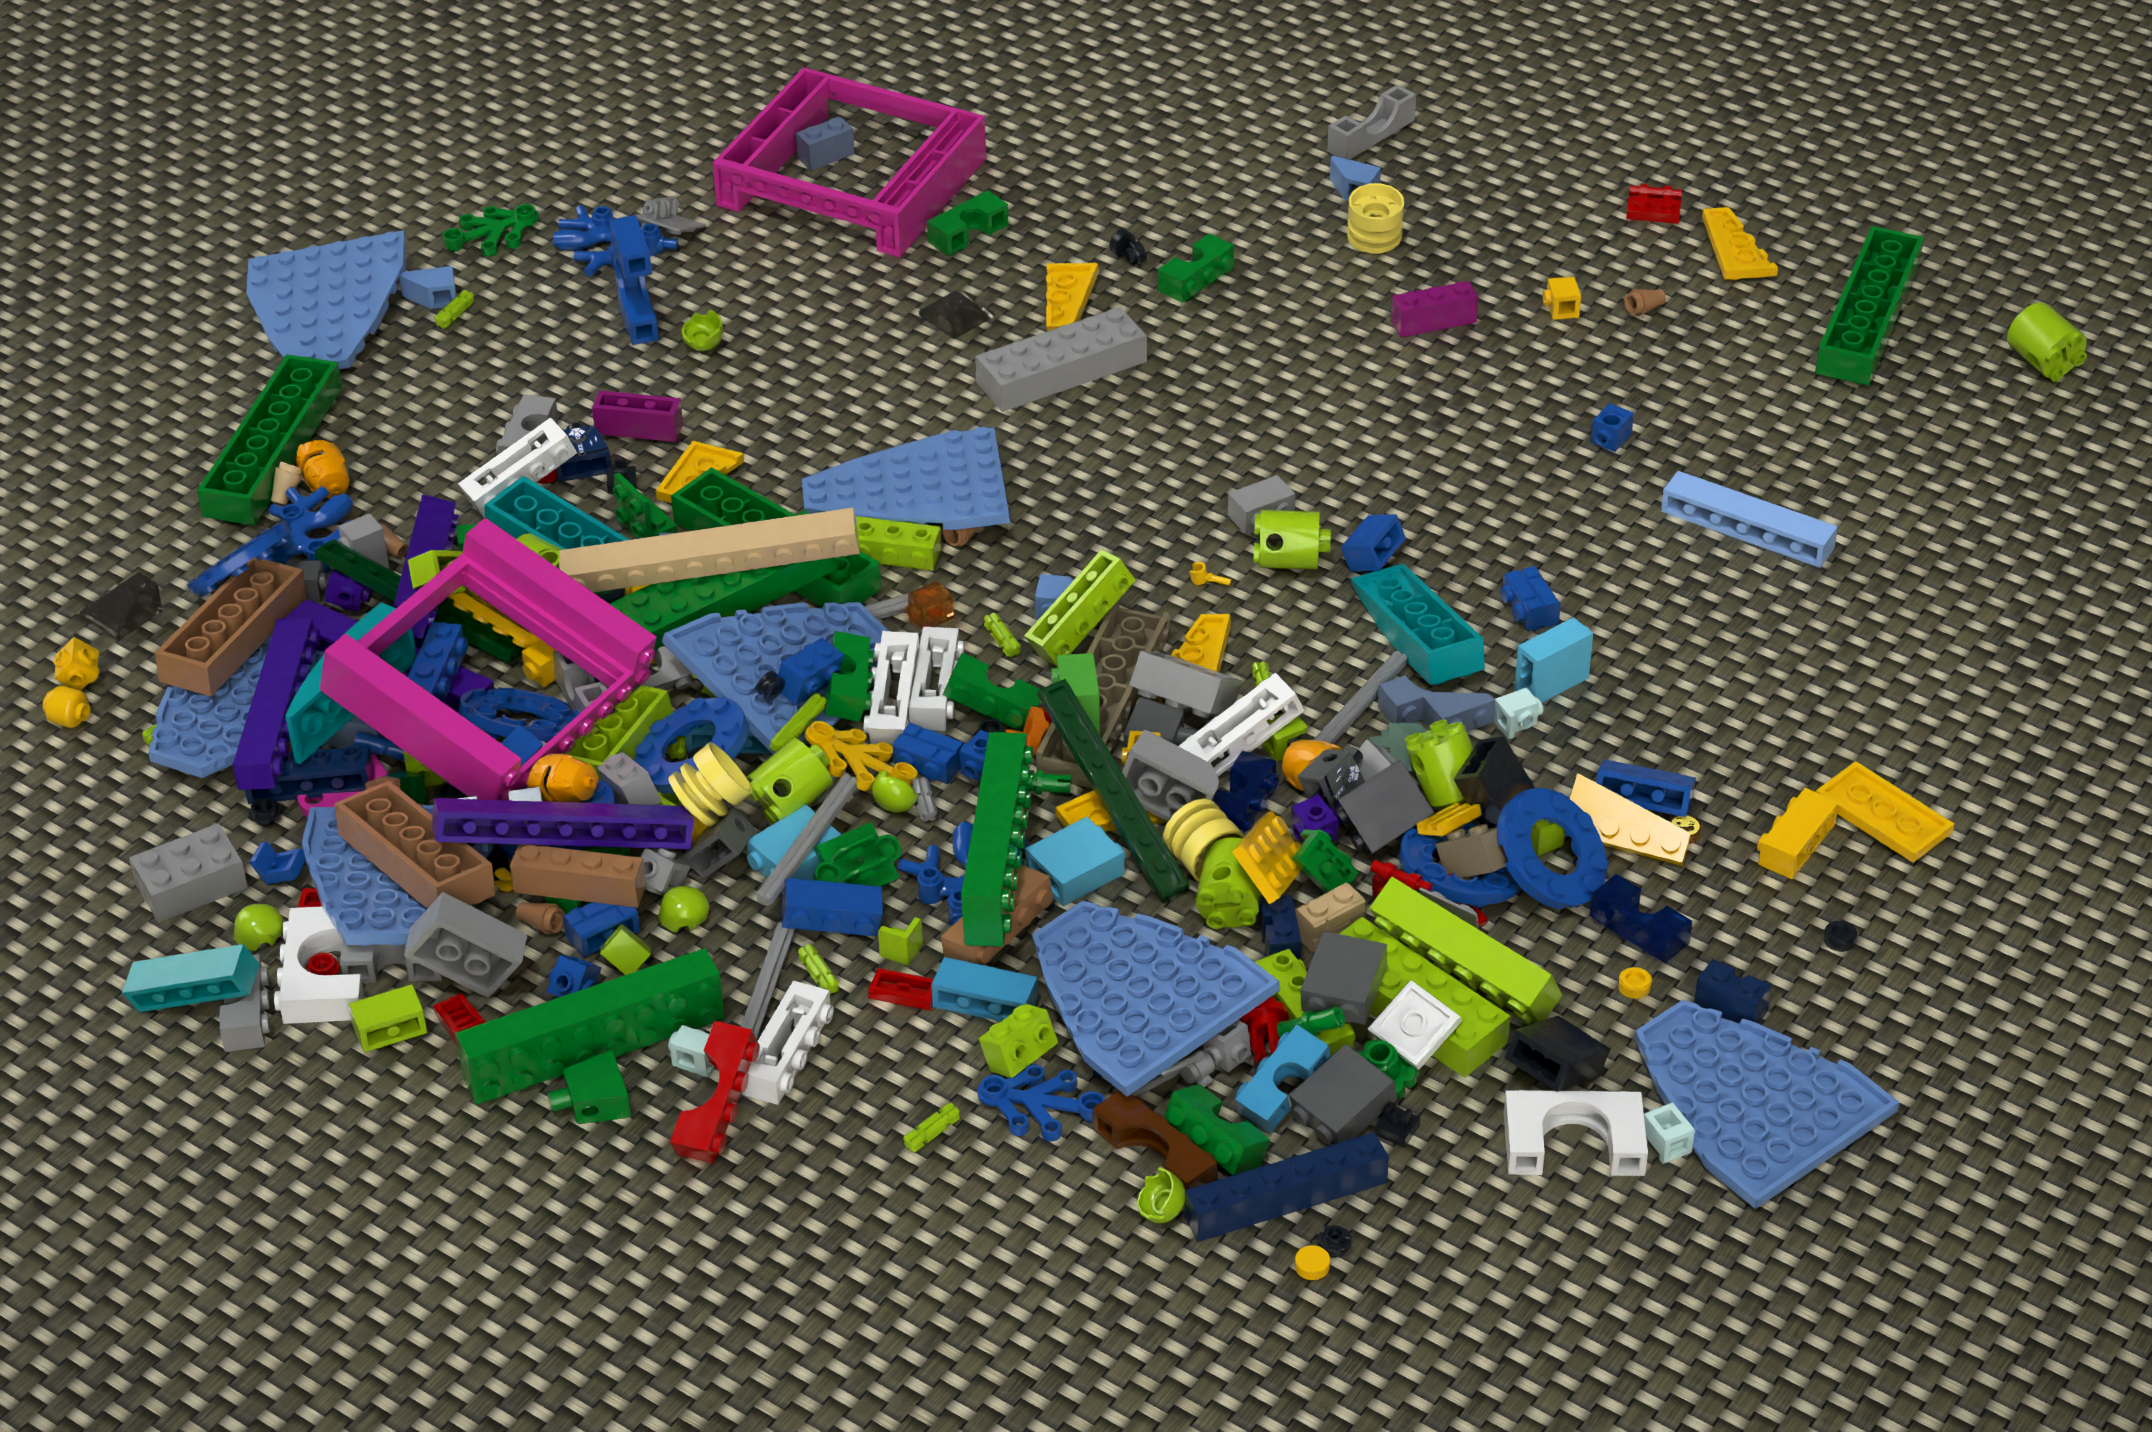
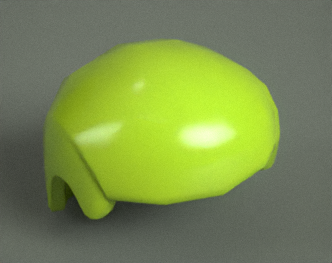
M709 310L706 315L694 313L681 329L684 343L697 351H707L715 348L723 337V325L720 315L713 310Z
M886 770L878 773L872 785V795L875 802L884 810L892 813L908 811L919 797L905 781L895 777H888Z
M677 886L664 894L658 918L661 924L672 932H677L683 926L694 930L697 925L706 921L710 905L705 894L699 889L690 886Z
M268 904L246 906L236 916L234 940L238 945L244 944L250 951H256L263 943H269L273 946L276 940L283 935L284 918L275 907Z
M1159 1167V1174L1145 1177V1187L1140 1191L1136 1205L1141 1216L1153 1223H1166L1183 1210L1185 1187L1177 1176Z

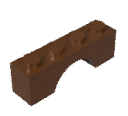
M1118 1090L1093 1108V1127L1098 1135L1116 1149L1127 1146H1143L1158 1152L1166 1160L1163 1168L1177 1176L1183 1182L1185 1190L1217 1181V1161L1209 1152L1203 1151L1196 1146L1185 1133H1180L1172 1127L1162 1115L1156 1114L1148 1108L1138 1096L1131 1094L1127 1097Z

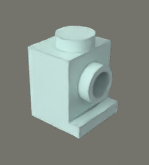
M1527 688L1495 699L1493 722L1508 739H1512L1515 732L1537 725L1538 716L1543 714L1542 703Z
M682 1025L678 1032L675 1031L671 1035L668 1043L672 1065L708 1077L714 1068L703 1051L709 1034L702 1030Z
M1673 1102L1660 1108H1653L1644 1114L1646 1138L1660 1154L1659 1160L1663 1164L1692 1152L1695 1129Z

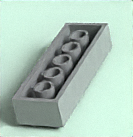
M1121 307L1110 309L1098 315L1087 317L1083 320L1063 325L1059 328L975 356L976 383L1003 412L1147 362V335Z

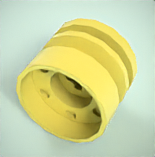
M1381 183L1366 184L1352 191L1348 204L1349 218L1347 227V238L1350 244L1356 249L1370 254H1381L1396 248L1402 240V219L1404 216V197L1392 186Z
M709 742L693 756L698 770L684 763L680 767L681 773L675 771L669 776L668 780L683 806L702 823L712 827L719 820L717 815L724 817L728 813L723 799L737 806L752 793L753 789L745 774L730 756L719 746Z
M1208 799L1194 800L1182 806L1168 821L1163 833V841L1169 851L1174 854L1197 882L1200 880L1205 853L1211 844L1224 838L1243 839L1245 837L1214 801Z

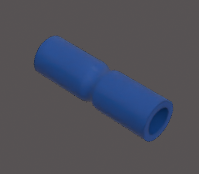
M357 731L353 746H369L370 753L384 754L387 757L405 761L403 749L382 736Z

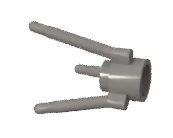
M1197 1050L1191 1056L1163 1071L1161 1076L1146 1083L1133 1092L1132 1095L1139 1096L1179 1074L1188 1083L1195 1082L1206 1087L1212 1083V1078L1209 1075L1215 1069L1214 1062L1208 1053L1203 1050Z

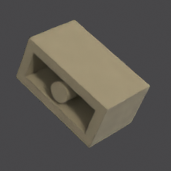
M1487 824L1468 830L1469 833H1465L1464 829L1452 831L1446 834L1447 840L1435 844L1441 864L1446 869V874L1456 873L1459 878L1491 873L1505 867V864L1509 862L1504 847L1498 845L1497 828L1488 829Z

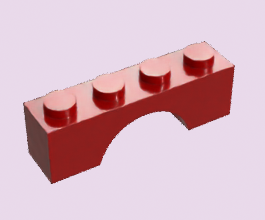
M714 1021L703 1051L709 1063L719 1071V1083L715 1093L705 1104L692 1110L681 1111L670 1140L676 1155L715 1164L718 1153H723L727 1141L725 1133L728 1125L733 1123L737 1116V1100L740 1092L744 1093L748 1085L749 1067L751 1062L754 1063L759 1055L760 1044L752 1029Z

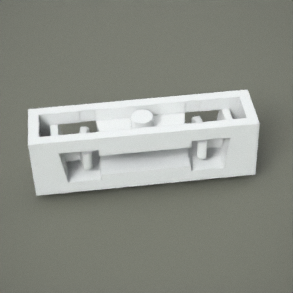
M549 418L458 484L468 501L485 518V504L520 477L525 476L536 483L577 454L567 434L552 418ZM545 433L548 439L542 444L535 441L534 445L537 449L532 451L529 443ZM492 471L496 478L493 479L490 475L486 476L488 483L483 486L477 482Z
M923 627L909 703L910 723L933 731H946L948 719L954 718V701H951L950 698L942 694L961 653H964V641H959V628ZM931 659L933 660V667H941L938 683L939 696H936V690H929L932 675Z
M882 631L881 643L875 644L874 658L875 661H878L877 667H872L871 670L873 672L871 685H874V691H869L872 693L869 707L871 711L870 715H865L864 733L869 734L870 744L885 742L893 747L894 741L900 734H903V730L910 723L909 703L920 647L918 633ZM890 664H892L893 672L900 673L897 694L898 717H896V706H887L891 682Z
M1274 673L1243 698L1238 699L1219 716L1213 718L1210 723L1194 735L1189 736L1179 747L1202 758L1210 765L1217 757L1223 758V753L1227 750L1229 756L1213 767L1219 776L1304 712V709L1296 693ZM1279 710L1285 713L1271 725L1266 721L1268 719L1273 720L1274 714Z
M797 981L792 982L758 1040L760 1044L759 1055L754 1063L751 1062L748 1070V1085L745 1092L741 1093L742 1095L778 1105L784 1094L791 1091L797 1071L804 1068L808 1052L811 1047H815L818 1044L823 1026L829 1024L832 1019L834 1006L830 1004L829 990ZM794 1022L795 1029L791 1032V1025ZM780 1052H781L782 1058H781L780 1062L778 1063V1058H777V1057L779 1056V1054H780Z

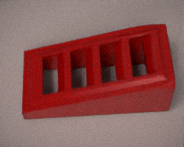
M462 993L432 1006L436 1016L456 1046V1032L486 1023Z

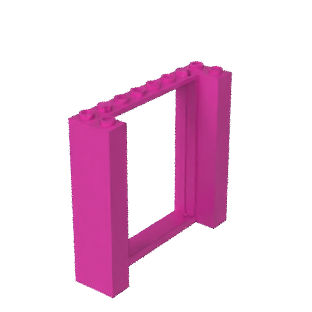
M803 67L714 160L713 174L716 206L740 212L754 196L851 222L875 229L877 251L900 258L927 228V221L940 213L986 160L985 116ZM828 99L937 127L873 200L776 174L797 150L796 133L823 123L829 116Z
M484 518L466 533L463 553L362 638L356 641L345 633L325 650L320 691L468 797L477 796L478 799L509 800L508 791L529 788L526 785L529 774L534 764L540 758L551 754L568 753L581 735L586 736L592 730L595 722L600 718L605 719L616 703L619 701L624 702L637 684L642 685L647 681L651 674L649 669L650 663L656 653L654 646L657 637L487 518ZM462 584L609 687L521 767V758L378 657L380 653Z

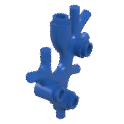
M580 205L575 210L578 216L577 219H559L558 227L560 230L559 232L555 231L553 235L554 247H558L559 250L574 251V261L590 262L584 268V273L589 277L598 269L608 264H611V267L614 269L609 220L613 219V212L610 208L606 206L595 208L591 218L586 208ZM648 223L642 226L641 230L650 251V256L664 252L665 249H678V239L665 238V235H661L657 225ZM600 242L611 243L609 249L605 251H576L587 249Z
M321 486L311 495L302 496L294 487L288 488L286 496L293 504L283 507L272 504L269 508V514L280 518L281 522L287 521L292 529L290 532L292 538L279 547L273 548L274 552L263 559L285 565L286 561H289L291 557L305 554L308 561H320L314 558L316 549L333 539L337 541L340 538L339 528L329 536L321 539L309 538L306 534L312 529L329 527L341 521L351 512V507L353 506L351 498L344 493H341L339 496L334 495L319 511L310 512L312 508L329 495L328 490ZM322 562L323 573H326L331 566Z
M968 822L960 823L954 829L952 843L957 861L965 868L973 824ZM1026 837L1024 849H1019V851L1021 852L1025 851V848L1029 847V843ZM936 845L928 846L926 861L923 863H916L902 858L899 862L898 870L917 876L918 898L921 902L936 904L942 900L943 896H948V920L950 925L953 926L962 917L961 892L964 875L956 878L942 875L938 870L939 847Z

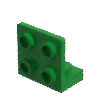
M620 473L613 475L614 487L612 490L617 503V509H615L616 517L622 525L625 524L632 531L636 539L659 536L660 533H678L677 525L647 496L644 497Z

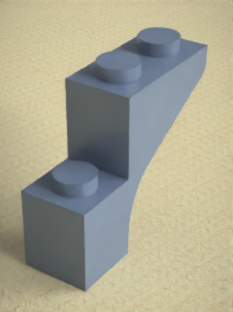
M1406 675L1379 684L1378 708L1391 723L1423 720L1430 728L1432 723L1446 719L1448 724L1463 722L1467 732L1493 723L1495 699L1490 694L1431 692L1413 684Z

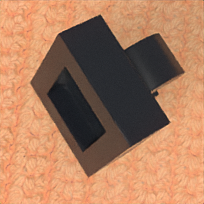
M615 459V467L607 468L608 494H613V475L620 473L636 488V466H627L626 459Z
M1391 1102L1376 1124L1375 1134L1382 1139L1405 1148L1420 1126V1116L1413 1114L1411 1109L1403 1110L1396 1107L1394 1102Z

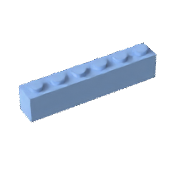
M1677 471L1663 489L1661 512L1821 568L1835 548L1838 526L1681 471Z

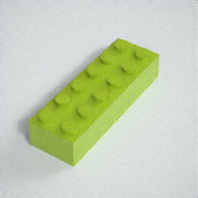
M1393 877L1389 879L1370 906V910L1376 918L1374 922L1384 932L1396 940H1401L1408 945V948L1423 958L1424 956L1434 961L1433 964L1447 974L1450 975L1452 972L1461 978L1459 982L1474 992L1480 989L1487 994L1486 999L1499 1008H1503L1504 1005L1514 1011L1512 1013L1513 1016L1526 1025H1529L1530 1022L1537 1023L1546 1020L1563 996L1552 974Z
M1360 917L1339 933L1341 935L1387 944V968L1370 1014L1377 1018L1412 980L1461 1017L1462 1022L1432 1056L1464 1078L1508 1043L1511 1017L1509 1014L1365 918Z

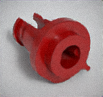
M1273 996L1238 1019L1248 1026L1250 1046L1255 1056L1253 1065L1256 1070L1260 1062L1267 1057L1264 1040H1268L1270 1054L1272 1055L1277 1049V1044L1280 1040L1277 1025L1280 1021L1289 1020L1287 1006L1276 1001Z

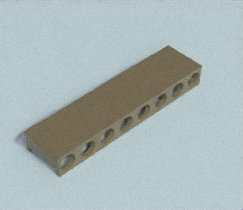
M1117 601L1107 612L1087 652L1094 654L1099 689L1100 736L1111 754L1140 697V694H1138L1139 688L1130 686L1140 651L1162 652L1170 636V612L1164 611L1162 616L1121 608L1119 607V601ZM1052 721L1036 752L1037 770H1043V773L1071 774V784L1093 789L1066 742H1063L1060 732L1055 729V724Z

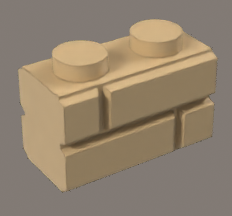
M1344 883L1295 909L1302 943L1311 952H1315L1323 931L1339 934L1360 917L1365 918L1363 912H1365L1366 901L1364 897L1350 884Z

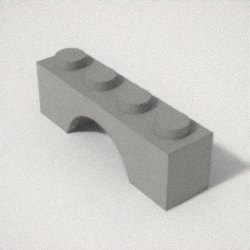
M1397 84L1380 94L1375 109L1365 121L1359 123L1345 115L1328 126L1327 152L1350 160L1415 120L1416 94Z

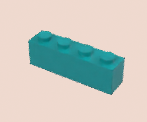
M244 944L135 961L130 968L122 994L138 1012L247 996L251 993L260 963Z

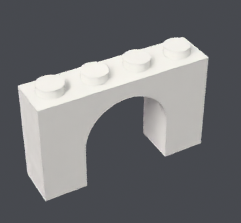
M322 907L290 908L289 921L283 922V938L286 944H281L280 960L283 967L277 970V982L280 991H275L274 994L275 1010L281 1011L283 1024L352 1020L349 1003L364 999L361 974L317 975L304 969L309 963L310 958L315 954L341 951L343 939Z
M1505 1091L1504 1127L1508 1175H1542L1545 1154L1544 1135L1549 1130L1560 1125L1578 1124L1595 1130L1606 1141L1611 1176H1645L1648 1149L1641 1092Z

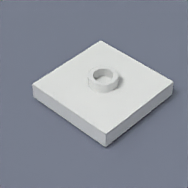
M1411 980L1369 1026L1368 1031L1379 1041H1386L1393 1045L1400 1057L1419 1070L1457 1028L1462 1019L1458 1014Z

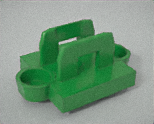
M872 822L821 843L814 848L820 861L813 874L815 881L884 887L900 878L892 862L900 857L902 848L897 838L892 835H882L879 837Z

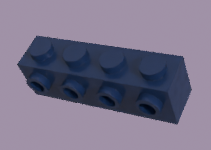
M369 746L317 749L301 764L295 763L293 752H289V755L284 757L283 775L279 776L276 788L249 789L244 791L248 804H252L259 798H271L276 802L297 800V795H307V798L323 797L322 794L365 791V783L372 781L374 767Z

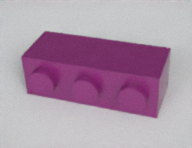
M1469 281L1393 295L1391 323L1400 337L1477 323L1478 295Z
M599 390L592 406L594 426L597 427L601 435L677 442L683 427L681 398Z

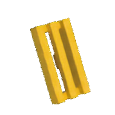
M1454 803L1418 822V834L1445 836L1482 815L1480 804L1470 806V804L1466 803L1463 805Z

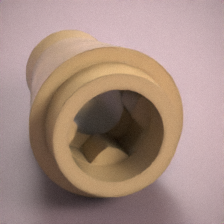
M280 461L279 467H275L273 492L270 500L287 505L289 498L286 496V490L290 487L296 489L303 477L300 476L302 468Z

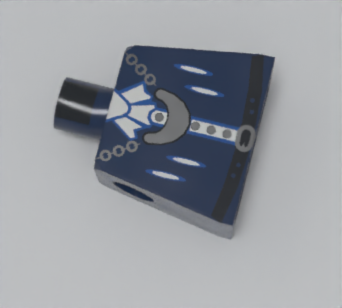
M579 423L569 424L566 430L563 431L567 434L577 454L557 467L558 481L562 482L607 474V468L611 467L610 452L597 427H582Z

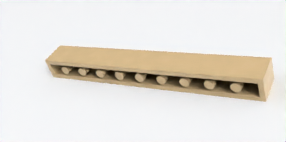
M846 508L559 550V569L591 592L609 591L860 554L859 532L854 508Z

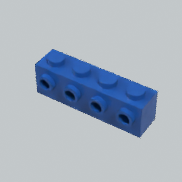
M432 622L408 675L409 679L443 703L467 652L468 641L463 636L462 625Z

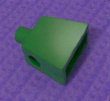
M613 1050L566 1067L563 1070L565 1088L547 1092L552 1112L571 1107L575 1121L578 1124L631 1117L628 1093Z

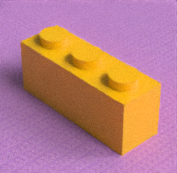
M1804 788L1797 798L1792 797L1783 816L1778 815L1768 834L1764 833L1757 844V850L1760 851L1758 865L1793 879L1835 826L1839 802L1807 788Z

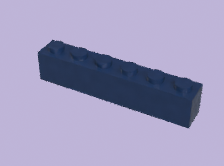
M1375 1132L1185 1190L1184 1218L1197 1242L1386 1184L1389 1155Z

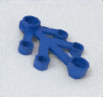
M1037 1064L1027 1066L1025 1071L1018 1073L1013 1078L1004 1079L999 1075L987 1076L981 1081L977 1089L978 1099L983 1104L997 1106L1006 1117L1011 1134L1022 1136L1029 1130L1028 1117L1025 1114L1019 1113L1011 1102L1021 1103L1041 1126L1043 1139L1050 1142L1060 1139L1062 1126L1058 1120L1051 1117L1045 1108L1079 1113L1085 1121L1093 1122V1108L1105 1100L1102 1094L1095 1091L1082 1094L1079 1100L1049 1095L1058 1090L1062 1092L1074 1091L1077 1087V1075L1072 1070H1062L1056 1077L1045 1081L1044 1068ZM1025 1084L1032 1087L1026 1091L1017 1089Z

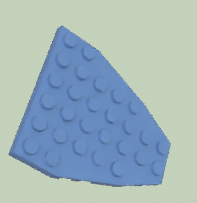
M404 230L387 232L381 235L364 236L354 240L337 241L332 244L310 246L305 249L284 251L278 254L248 259L246 287L248 299L261 322L272 348L280 353L282 359L286 354L335 361L338 362L339 370L352 366L357 354L366 346L364 339L368 333L374 334L378 329L389 307L388 298L390 294H395L398 289L396 281L400 274L406 271V234Z
M978 427L969 431L951 430L944 434H937L855 458L802 479L804 510L808 514L854 508L855 516L899 522L910 521L911 523L923 525L943 523V530L1010 523L994 428Z
M847 602L845 604L824 603L823 608H808L807 603H793L762 607L761 613L747 614L745 609L736 610L735 616L721 618L720 613H711L664 633L662 643L716 697H725L735 701L745 713L746 719L749 722V731L774 754L775 751H771L769 748L771 739L810 697L794 705L780 693L778 697L768 702L764 699V694L760 695L755 690L762 676L772 670L778 675L782 661L822 637L831 644L834 631L870 637L869 650L875 652V644L881 643L882 631L889 630L860 602ZM873 658L872 666L868 668V671H871L872 667H877L878 661H875V658ZM828 686L821 689L817 693L821 697H825V693ZM823 710L813 722L822 721L833 727L841 718L824 715ZM805 729L797 739L807 745L809 742L805 738Z
M269 636L212 696L175 686L167 687L156 714L157 725L153 729V741L150 743L149 748L150 762L201 778L233 765L272 636ZM315 650L316 660L315 664L311 665L310 672L325 652Z
M420 805L433 815V805ZM310 807L302 840L304 857L322 908L345 944L359 946L385 944L399 946L407 944L410 927L427 908L338 835L335 807ZM477 843V845L471 847L487 858L493 850L494 843Z
M1081 901L1032 934L1048 993L1081 1056L1090 1067L1127 1097L1280 991L1279 981L1235 947L1226 945L1222 949L1211 945L1208 937L1200 935L1195 939L1184 935L1183 928L1138 913L1135 918L1122 916L1119 913V909L1099 907L1095 903Z
M1682 1000L1635 1031V1042L1657 1093L1664 1104L1667 1105L1673 1102L1695 1129L1693 1149L1705 1168L1754 1209L1763 1205L1898 1112L1900 1102L1850 1063L1840 1059L1835 1064L1821 1058L1820 1050L1810 1047L1806 1051L1791 1045L1792 1038L1758 1023L1742 1018L1739 1024L1723 1019L1721 1011L1711 1008L1705 1009L1698 1004Z

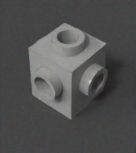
M645 848L639 856L643 858L645 889L655 894H659L660 891L667 893L673 887L682 886L690 865L676 859L677 853L668 848H658V850Z
M1237 1020L1203 1044V1051L1210 1055L1214 1065L1230 1072L1252 1055L1250 1034L1245 1023Z

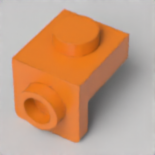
M1031 706L1023 732L1005 730V733H1027V746H1033L1034 755H1036L1041 739L1044 738L1049 728V722L1045 720L1043 708Z

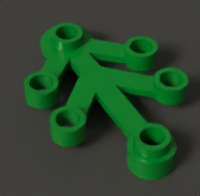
M521 204L515 210L487 206L483 209L484 218L476 217L472 214L461 215L459 217L461 229L450 228L445 230L442 234L443 244L447 250L456 252L462 249L465 242L489 235L486 241L481 243L482 255L491 257L497 254V243L506 228L514 226L512 231L505 235L506 246L511 249L520 247L523 231L526 227L532 226L539 220V213L531 204Z

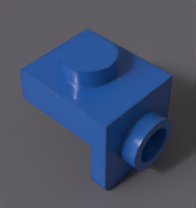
M265 841L261 842L250 860V864L265 884L269 885L296 879L300 875L301 868L306 860L301 848L276 853L271 845Z

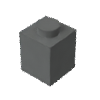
M286 561L285 565L303 570L306 599L313 602H321L323 590L327 589L328 573H323L322 562Z

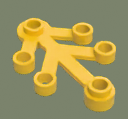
M815 721L805 731V738L811 746L814 744L819 746L829 758L830 764L826 767L829 774L834 777H842L846 770L847 763L839 758L836 753L838 751L844 755L854 771L857 779V788L862 791L871 790L875 780L874 776L867 771L864 765L878 772L886 770L888 777L903 780L910 787L913 785L912 781L917 777V770L908 763L899 762L894 767L884 763L890 761L893 755V747L885 742L864 744L867 736L860 729L853 728L849 731H835L828 723Z

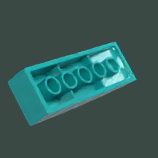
M525 476L520 477L485 504V518L515 539L523 534L531 533L564 550L630 540Z
M1399 564L1351 578V585L1376 625L1396 651L1406 654V662L1430 685L1443 684L1447 680L1461 676H1470L1474 672L1485 669L1483 637L1405 564Z
M380 602L352 628L347 630L346 634L358 641L396 608ZM412 627L378 655V657L402 674L414 664L417 657ZM324 655L306 677L285 715L295 763L298 764L305 761L355 716L320 691Z

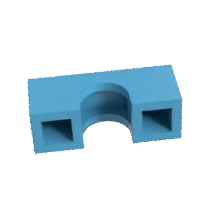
M1296 1025L1290 1033L1286 1032L1278 1041L1277 1049L1270 1057H1265L1258 1065L1256 1074L1250 1082H1244L1238 1089L1235 1099L1238 1113L1271 1135L1291 1110L1288 1095L1277 1088L1278 1085L1289 1077H1299L1303 1080L1310 1077L1331 1058L1329 1045L1299 1025Z

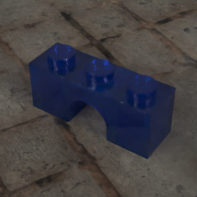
M1242 750L1230 769V792L1218 789L1212 801L1243 834L1253 828L1256 814L1258 811L1262 812L1264 810L1267 796L1270 792H1274L1278 786L1279 774H1276V760Z
M1615 874L1592 893L1589 916L1666 964L1690 944L1692 920L1668 905L1656 913L1640 912L1641 889Z

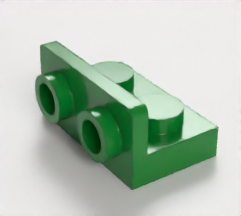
M1319 829L1303 830L1300 836L1303 838L1304 843L1292 857V860L1324 894L1344 883L1351 884L1359 873L1351 864V858L1344 852L1339 851L1331 843L1332 838L1326 832Z

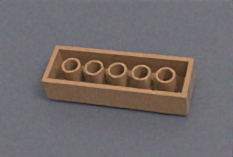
M256 557L247 562L246 564L249 567L247 570L236 577L232 575L155 652L159 682L212 696L273 633L276 620L284 619L306 599L303 570L266 559L258 561Z
M386 781L334 803L338 835L424 907L428 908L442 892L470 906L479 904L483 900L495 895L492 863L467 843L436 842L432 831L433 815L392 782Z

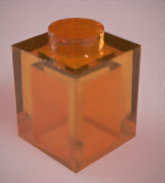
M939 581L908 593V606L906 607L908 618L911 622H915L922 630L923 627H936L954 619L953 596Z

